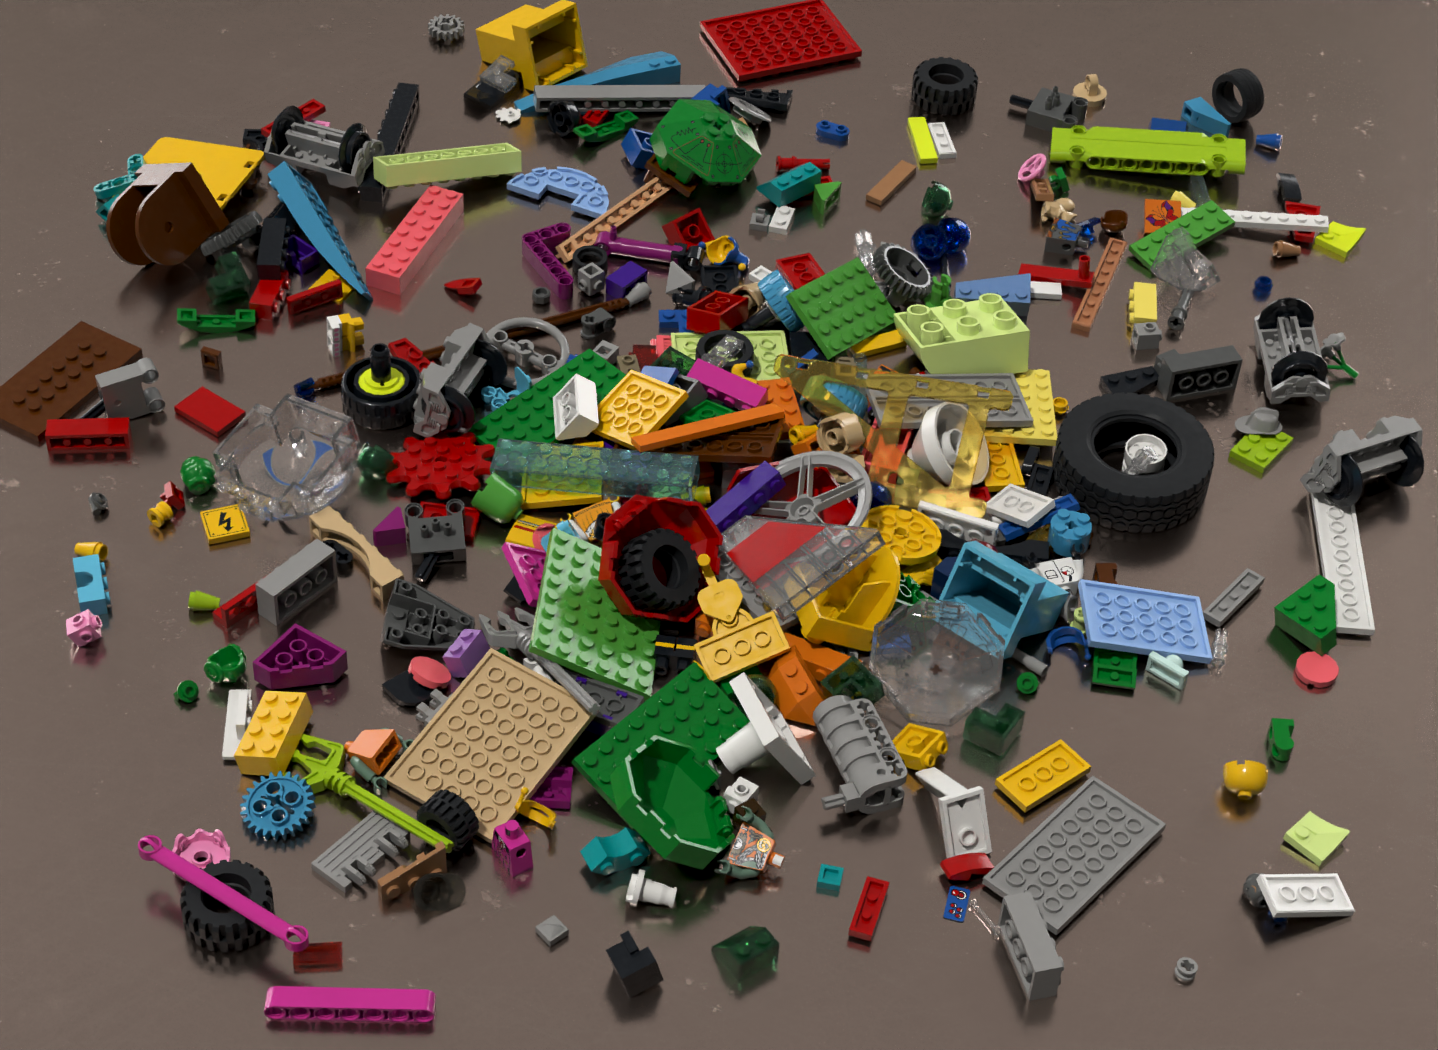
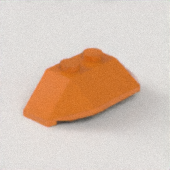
M794 645L790 648L791 651L776 657L765 684L786 720L817 727L813 720V712L826 698L797 647Z

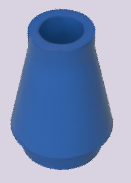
M1278 133L1257 135L1256 145L1273 150L1281 149L1282 135H1278Z

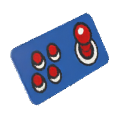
M950 886L943 915L944 918L960 922L964 921L970 896L969 889Z

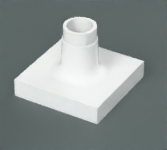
M744 672L731 680L729 683L750 722L716 748V752L726 768L732 774H735L743 767L746 768L763 756L771 753L801 785L816 776L781 711Z

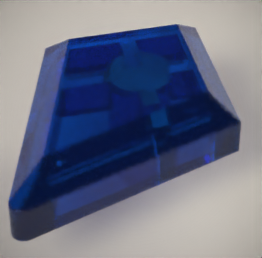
M1093 217L1076 223V225L1081 226L1082 230L1086 229L1089 235L1095 233L1093 226L1101 223L1100 218Z

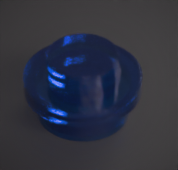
M1260 276L1255 281L1254 287L1259 292H1269L1273 287L1272 280L1269 277Z

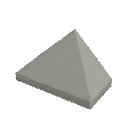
M674 261L670 262L665 293L680 294L678 287L684 290H695V280Z

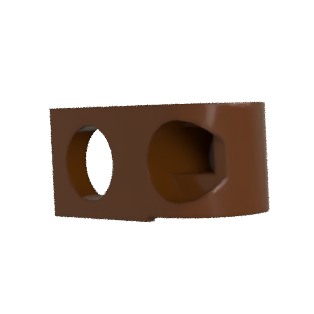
M1096 563L1093 574L1094 581L1118 584L1115 581L1118 570L1117 564Z

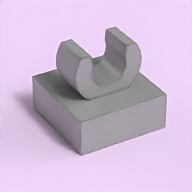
M758 208L757 213H752L749 229L767 232L770 215L765 214V209Z

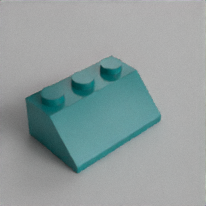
M808 162L757 186V190L778 207L785 206L813 192L814 184H821L822 171L811 162Z

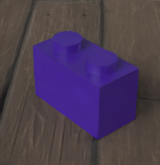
M629 261L606 278V293L616 299L621 297L624 299L637 283H647V270Z

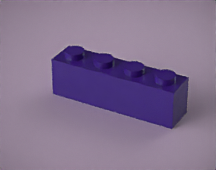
M764 461L709 507L706 512L724 538L786 486V483L780 472Z

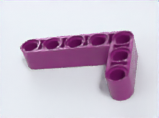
M561 222L524 234L522 236V254L556 296L566 300L573 296V277L551 252L556 250V246L571 237V226L568 223Z

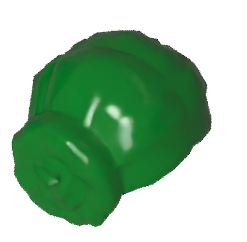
M193 456L187 458L182 463L180 475L183 483L191 493L201 495L215 484L217 474L214 465L209 460Z
M229 644L208 657L207 662L204 664V672L207 678L215 683L223 682L229 684L236 682L246 671V655L236 644Z

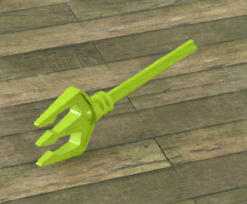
M306 734L302 735L300 741L307 748L318 747L329 754L327 759L319 760L303 755L296 749L291 758L292 762L300 763L310 773L302 779H306L307 784L312 788L313 794L328 788L343 798L350 796L433 847L442 841L446 847V853H451L454 842L358 786L353 776L343 772L346 754L342 744Z

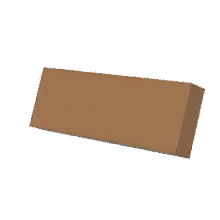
M1034 178L1030 181L1036 201H1054V193L1048 179Z

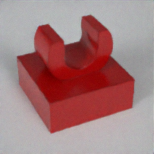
M171 481L164 484L165 492L160 495L163 502L167 503L170 508L175 506L178 510L185 507L183 492Z

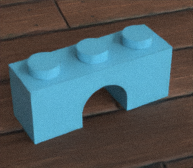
M98 554L73 558L80 611L83 612L89 609L94 615L108 614L107 605L111 604L109 592H104V590L108 589L107 577H102V575L106 574L104 562L99 561Z

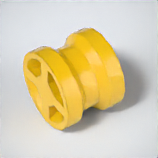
M163 501L157 503L155 508H150L147 511L150 522L156 527H161L166 520L169 521L174 516L170 506Z

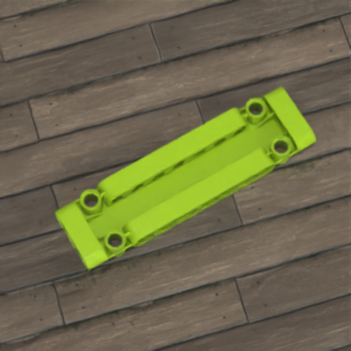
M1075 125L1071 128L1053 127L1050 163L1066 164V160H1068V164L1072 168H1081L1086 163L1089 168L1099 170L1203 176L1209 170V173L1214 177H1222L1225 175V171L1228 170V174L1244 175L1246 142L1245 139L1227 138L1223 134H1214L1212 137H1208L1205 133L1099 126L1088 130L1082 125Z

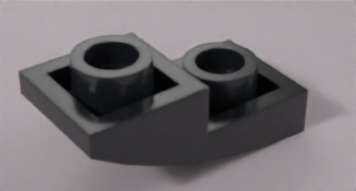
M1277 173L1278 190L1282 192V200L1299 203L1302 200V196L1295 175Z

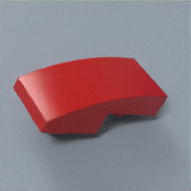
M985 853L957 855L942 860L940 863L948 879L954 881H968L971 874L987 875L994 868Z

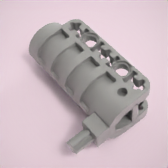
M836 695L822 701L813 712V720L846 783L840 785L839 794L821 798L823 809L829 810L843 806L846 813L859 809L862 813L874 814L900 807L903 804L905 794L901 785L906 782L907 768L872 702L864 698L852 700L846 695ZM868 723H874L877 727L871 728ZM886 755H890L894 759L892 761H888Z

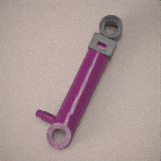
M615 225L611 226L610 232H600L594 246L602 248L607 253V256L612 254L668 264L674 261L682 269L685 266L690 271H698L705 256V251L699 246H690L687 250V244L675 242L674 246L617 237V227Z

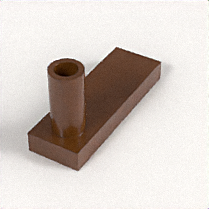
M655 153L644 166L648 169L643 179L645 183L658 176L686 197H689L699 184L692 178L688 184H684L675 178V172L669 168L666 171L660 168Z

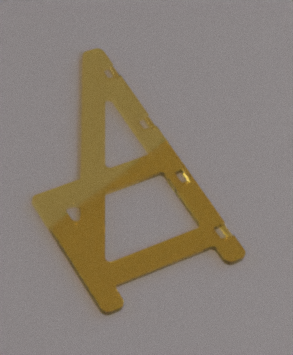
M784 354L776 357L773 366L774 372L827 417L842 412L856 414L823 387L827 382L888 392L879 429H874L858 416L865 437V442L862 446L873 455L868 473L872 485V502L899 505L900 507L918 510V504L922 500L981 519L985 517L987 511L986 501L972 498L969 495L989 412L992 409L1009 410L1013 401V395L1010 391L871 368L866 369L828 361L810 360ZM798 363L809 364L808 369L797 368ZM857 372L868 374L867 379L857 378ZM917 382L928 383V388H918ZM978 392L990 393L989 398L978 397ZM911 396L969 406L951 483L948 487L941 485L897 448L908 400ZM895 473L904 480L903 484L888 483L890 474Z

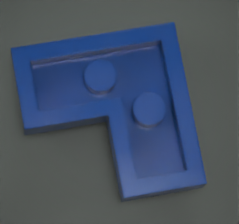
M687 309L659 310V328H678V333L694 332L687 329Z

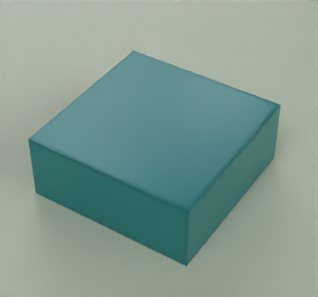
M821 864L816 887L840 891L844 868Z

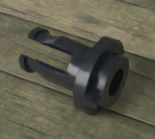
M700 286L698 290H684L678 287L680 294L673 293L672 301L675 306L682 305L687 308L712 293V290L709 286Z

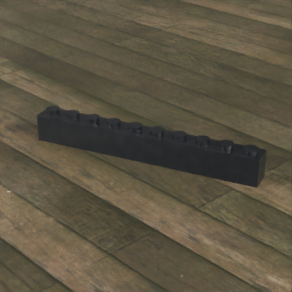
M398 82L397 88L393 90V99L389 100V109L385 111V119H382L381 129L378 130L377 140L383 141L385 149L383 156L396 155L401 152L419 102V85ZM372 161L365 171L363 182L358 187V193L361 194L362 201L382 203L387 187L374 179Z

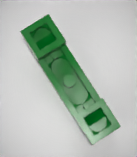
M629 110L615 114L613 121L593 128L588 124L573 128V132L589 142L606 141L629 130L639 121V118Z
M177 308V324L200 332H235L255 325V310L236 309L235 315H198L197 309Z

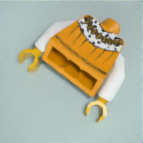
M616 495L617 499L614 501L608 497L606 500L573 513V518L570 513L567 514L569 517L567 520H569L582 540L588 541L591 544L599 542L602 548L603 541L598 540L593 534L596 518L600 513L613 514L621 507L619 495Z

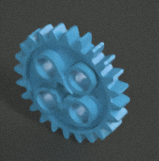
M279 771L277 776L274 777L272 772H270L268 779L261 776L262 782L253 781L254 789H246L249 795L242 796L244 803L240 804L242 809L240 815L244 819L245 827H248L250 833L255 832L257 838L263 835L265 841H268L270 836H272L274 841L277 842L278 837L281 835L284 840L287 839L288 833L294 837V830L303 831L301 824H309L308 817L314 816L312 809L316 808L314 803L315 796L306 779L301 780L299 774L292 777L291 772L288 771L283 776L282 772Z

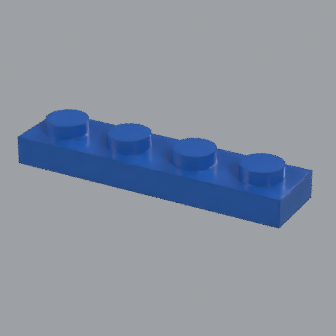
M1071 494L1054 500L1056 506L1031 527L1026 528L1006 521L999 524L998 529L1006 539V542L1014 540L1025 533L1050 524L1052 517L1057 514L1059 509H1067L1068 511L1080 510L1079 503Z

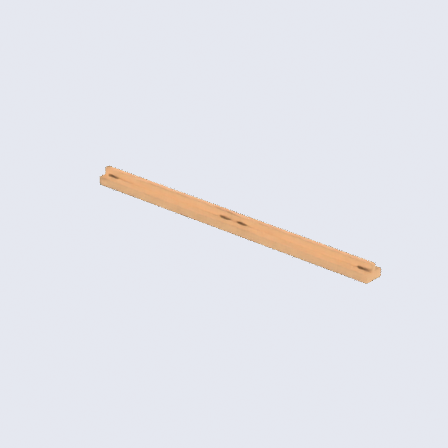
M743 117L738 119L747 125ZM656 176L556 246L558 254L555 256L557 259L561 257L564 263L569 262L573 259V253L578 248L593 245L600 232H610L612 225L618 227L673 187Z

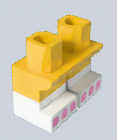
M349 313L327 317V346L333 357L340 356V351L344 350L355 352V346L364 344L362 332L355 333V331L364 329V322L361 317L351 318Z

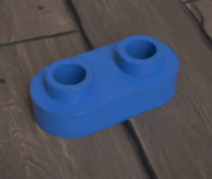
M822 120L816 124V134L836 141H846L849 139L850 130L844 125L831 123L827 120Z

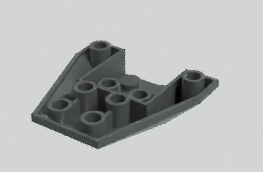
M396 578L386 608L380 641L401 649L447 651L464 629H473L475 618L421 586Z

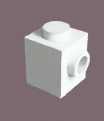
M739 777L732 786L726 788L723 795L727 801L728 811L734 814L736 806L751 798L758 801L759 786Z

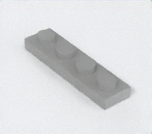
M1247 568L1203 611L1204 619L1220 628L1264 583L1265 577Z

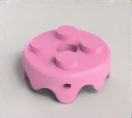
M197 829L189 837H185L180 833L175 838L172 852L198 868L204 869L207 864L212 862L217 864L220 863V860L231 862L230 847L225 840L224 834L219 829H216L213 833ZM199 857L207 858L204 862L195 861Z

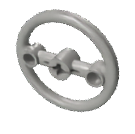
M530 317L508 319L492 327L486 333L490 344L495 346L500 352L506 350L514 354L515 361L519 366L526 367L534 364L541 368L544 376L531 379V386L565 365L570 355L569 344L563 333L552 324L541 319ZM516 327H533L549 333L556 339L561 348L560 360H557L551 354L543 356L535 352L534 344L530 340L515 342L508 339L505 331ZM506 376L501 385L517 389V381L514 378Z

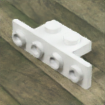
M251 689L229 690L222 751L223 760H235L234 754L251 721V717H249L250 714H253Z

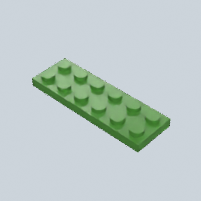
M1210 200L1129 245V251L1153 273L1233 228L1235 221L1214 201Z

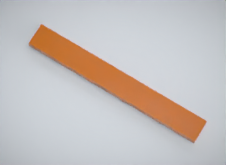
M771 403L631 437V444L639 452H646L784 418V411L777 404Z

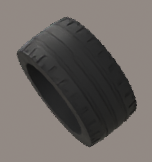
M1239 68L1226 72L1216 78L1212 87V100L1219 114L1231 123H1238L1254 117L1261 111L1264 104V91L1261 82L1253 72L1248 69ZM1234 85L1238 88L1243 101L1242 106L1237 102L1233 90Z
M711 331L699 339L696 347L695 362L699 358L731 373L733 365L746 363L748 360L753 362V345L746 336L736 331ZM729 355L737 358V360L723 362L710 357ZM746 368L743 370L744 376L750 377L752 369Z

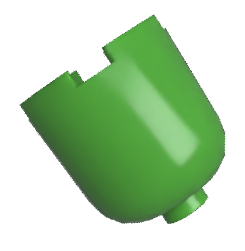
M494 472L485 481L488 485L483 491H477L471 504L475 509L499 524H506L512 519L517 520L523 513L521 509L523 496L519 490Z

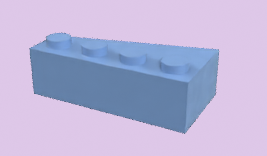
M1031 273L956 282L953 299H960L965 302L977 301L982 294L994 293L1000 295L1017 316H1028Z

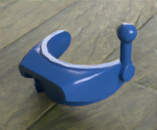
M1063 626L1052 630L1047 635L1048 654L1052 655L1055 647L1072 642L1084 646L1085 660L1092 658L1089 653L1087 639L1084 638V634L1079 629Z

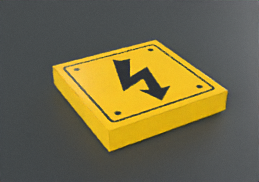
M241 503L200 512L209 545L250 536V530Z

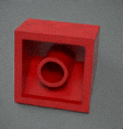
M700 207L661 226L670 244L673 246L675 242L687 244V250L690 246H698V243L701 241L706 243L715 240Z

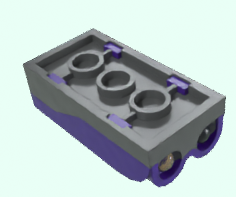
M564 669L601 706L598 714L586 727L585 730L603 736L644 703V696Z

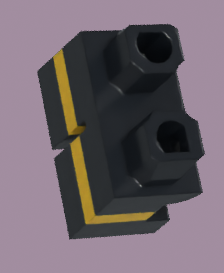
M657 635L654 650L656 674L665 675L668 670L676 671L675 675L677 676L689 667L692 661L696 659L697 652L694 644L697 643V640L678 637L676 646V637Z

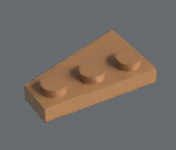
M440 841L435 844V850L426 855L422 852L416 856L417 860L408 866L401 865L378 879V895L380 899L385 901L395 898L400 894L416 890L421 886L447 877L446 847L444 843Z

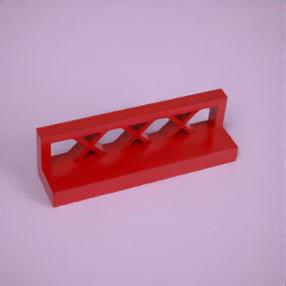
M256 583L212 612L213 618L224 627L229 628L257 609Z

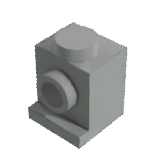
M602 340L593 349L595 353L612 365L617 363L619 346Z

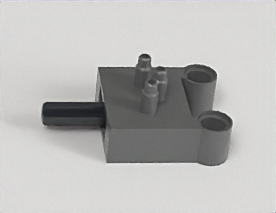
M1054 86L1053 90L1042 87L1034 101L1016 95H1011L1009 103L1028 109L1026 125L1052 132L1053 127L1071 128L1077 125V120L1086 118L1088 107L1087 99L1060 93L1057 86Z

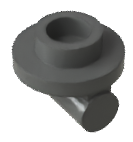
M93 492L90 494L88 502L92 513L99 515L101 510H105L108 507L107 498L102 493Z

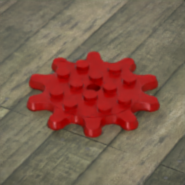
M442 431L424 440L407 437L403 443V448L406 451L400 453L392 452L386 456L385 462L387 465L398 467L387 473L386 481L388 483H409L405 490L408 496H417L425 490H432L436 493L438 499H448L454 488L463 487L469 491L479 490L481 483L477 479L478 476L491 475L494 472H498V467L494 462L485 460L496 455V450L491 444L474 445L477 438L473 432H466L462 436L455 438L448 437Z

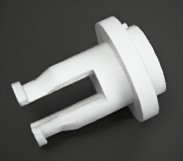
M639 869L638 874L632 873L625 900L630 903V906L636 907L638 901H647L658 905H667L669 908L673 907L677 887H668L665 884L644 878L645 870Z

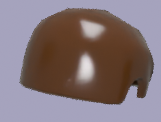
M1123 210L1106 211L1104 218L1101 216L1100 219L1101 228L1111 234L1122 232L1128 225L1127 212Z

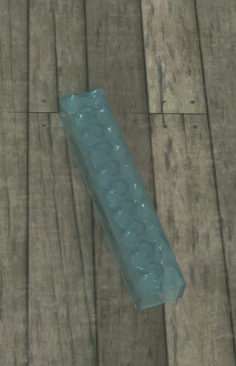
M499 438L490 465V474L495 472L514 487L631 498L638 494L655 498L673 497L685 501H694L700 476L699 456L639 452L635 450Z

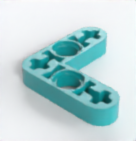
M134 154L128 158V175L97 184L93 188L98 199H105L121 194L137 179L135 172L143 164H146L143 155Z

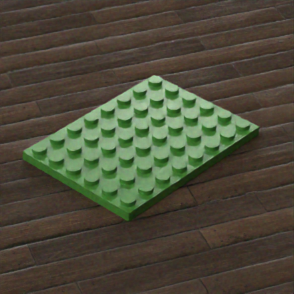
M553 527L549 535L529 652L595 680L644 696V700H648L652 692L656 661L654 659V650L661 621L622 615L598 581L602 548Z

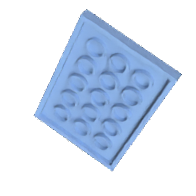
M1080 579L1078 589L1088 647L1149 655L1154 651L1163 657L1173 654L1185 661L1210 664L1213 658L1201 602L1198 596Z

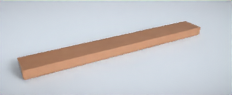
M1115 238L1109 239L1095 270L1091 289L1087 288L1071 328L1090 332L1128 242Z

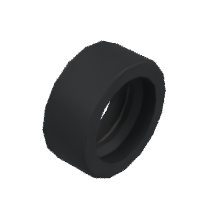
M590 245L582 246L573 253L572 268L577 275L578 269L588 265L582 262L584 260L598 261L595 265L605 272L607 271L608 256L602 248Z

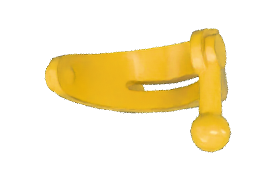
M523 787L514 807L516 811L553 830L556 824V813L533 800H523L529 792L527 787ZM531 807H534V808H536V809H539V810L543 811V812L546 813L549 817H547L546 815H544L543 813H541V812H539V811H537V810L531 809Z

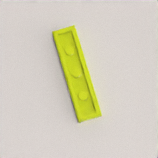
M909 117L907 123L920 164L937 163L938 157L925 117Z

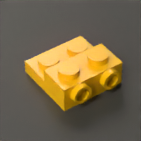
M908 723L892 740L901 759L904 760L905 766L918 771L928 767L932 768L935 765L936 758L940 754H946L948 751V742L944 731Z

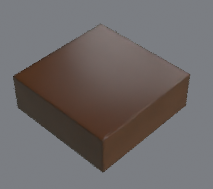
M203 346L200 350L202 365L220 370L223 367L221 351Z

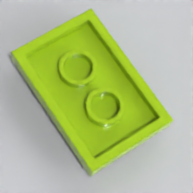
M1284 432L1275 435L1246 434L1230 450L1229 456L1263 474L1292 445L1294 438Z

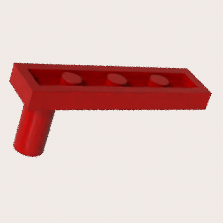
M1087 255L1079 257L1078 270L1021 263L1018 275L1031 273V281L1061 283L1064 286L1091 289L1094 280V272L1090 271V257Z

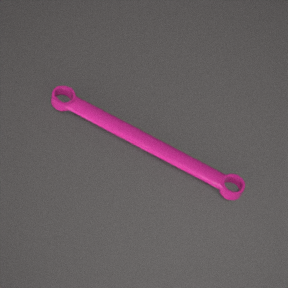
M148 835L139 840L138 852L143 860H154L283 940L288 950L299 952L307 948L309 933L305 927L300 925L292 926L164 847L159 837ZM151 845L154 851H145L143 848ZM296 935L301 941L291 942L288 939Z

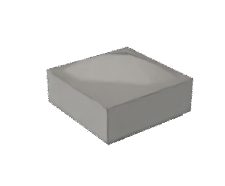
M555 915L535 927V932L550 947L569 935V929Z

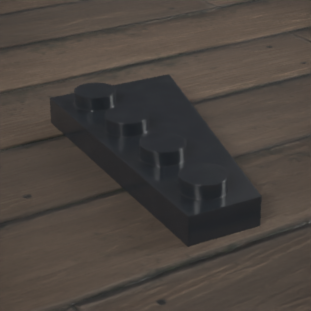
M726 87L728 98L736 97L754 106H758V108H771L776 111H787L793 95V90H787V93H779V90L771 89V92H763L761 89L755 88L747 91L745 88Z

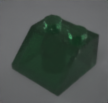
M749 926L712 946L711 950L737 981L741 982L778 961L780 943L766 927Z

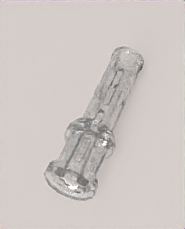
M1144 446L1142 452L1137 457L1131 459V465L1123 473L1131 475L1144 473L1147 470V466L1152 461L1154 462L1158 459L1157 453L1151 447Z

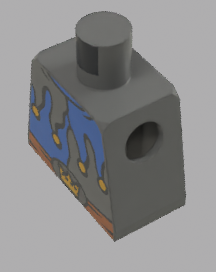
M1055 217L1046 237L1044 251L1074 255L1077 247L1088 248L1090 238L1081 236V226Z

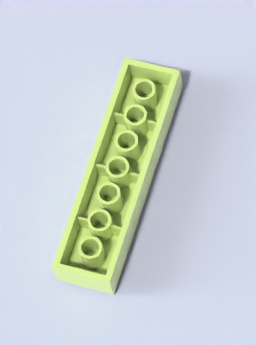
M509 143L378 156L373 157L374 179L388 189H396L401 185L405 187H413L419 183L431 185L432 182L437 181L439 183H448L449 180L465 181V178L482 179V176L498 177L499 174L512 176L517 172H522L521 150Z

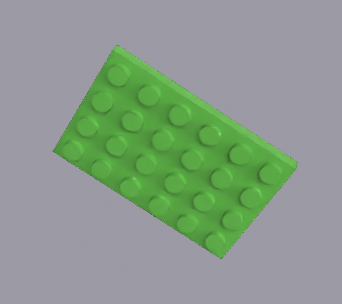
M858 257L785 296L828 360L894 324L895 310L891 307Z

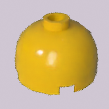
M1237 760L1228 762L1223 766L1224 785L1228 791L1238 796L1239 799L1250 800L1253 796H1257L1264 791L1267 786V766L1250 760H1245V764L1238 765Z

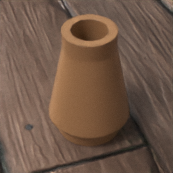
M1279 240L1274 242L1272 253L1277 258L1300 256L1301 247Z

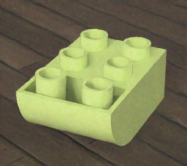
M982 294L979 300L970 302L960 299H948L943 302V306L932 308L916 304L909 306L907 312L894 313V323L898 333L930 374H1015L1028 371L1030 330L998 294Z

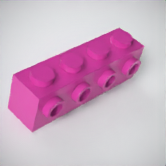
M699 358L687 374V377L700 381L710 399L724 402L728 407H735L742 411L763 406L768 400L766 388Z

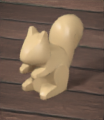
M1069 198L1045 201L1041 211L1042 222H1046L1047 219L1054 220L1056 217L1075 223L1073 219L1077 217V214L1071 213L1075 209L1074 202Z

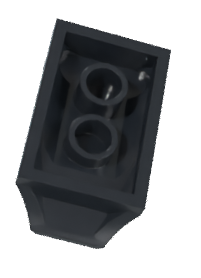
M500 64L490 66L489 74L464 93V98L491 110L523 86V81L519 74Z

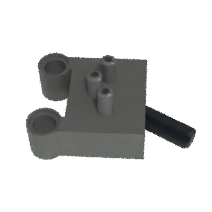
M452 499L446 504L447 516L424 518L423 508L420 504L410 503L406 505L404 514L406 526L409 528L412 565H420L415 574V578L419 582L427 580L436 563L467 560L463 527L466 518L465 505L461 500Z

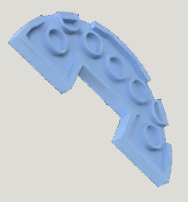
M546 167L532 169L531 173L525 175L521 173L507 183V190L538 200L547 190L575 199L571 204V210L593 218H598L609 210L608 192L604 185L601 186L597 183L595 177L577 169L557 167V169L546 170Z

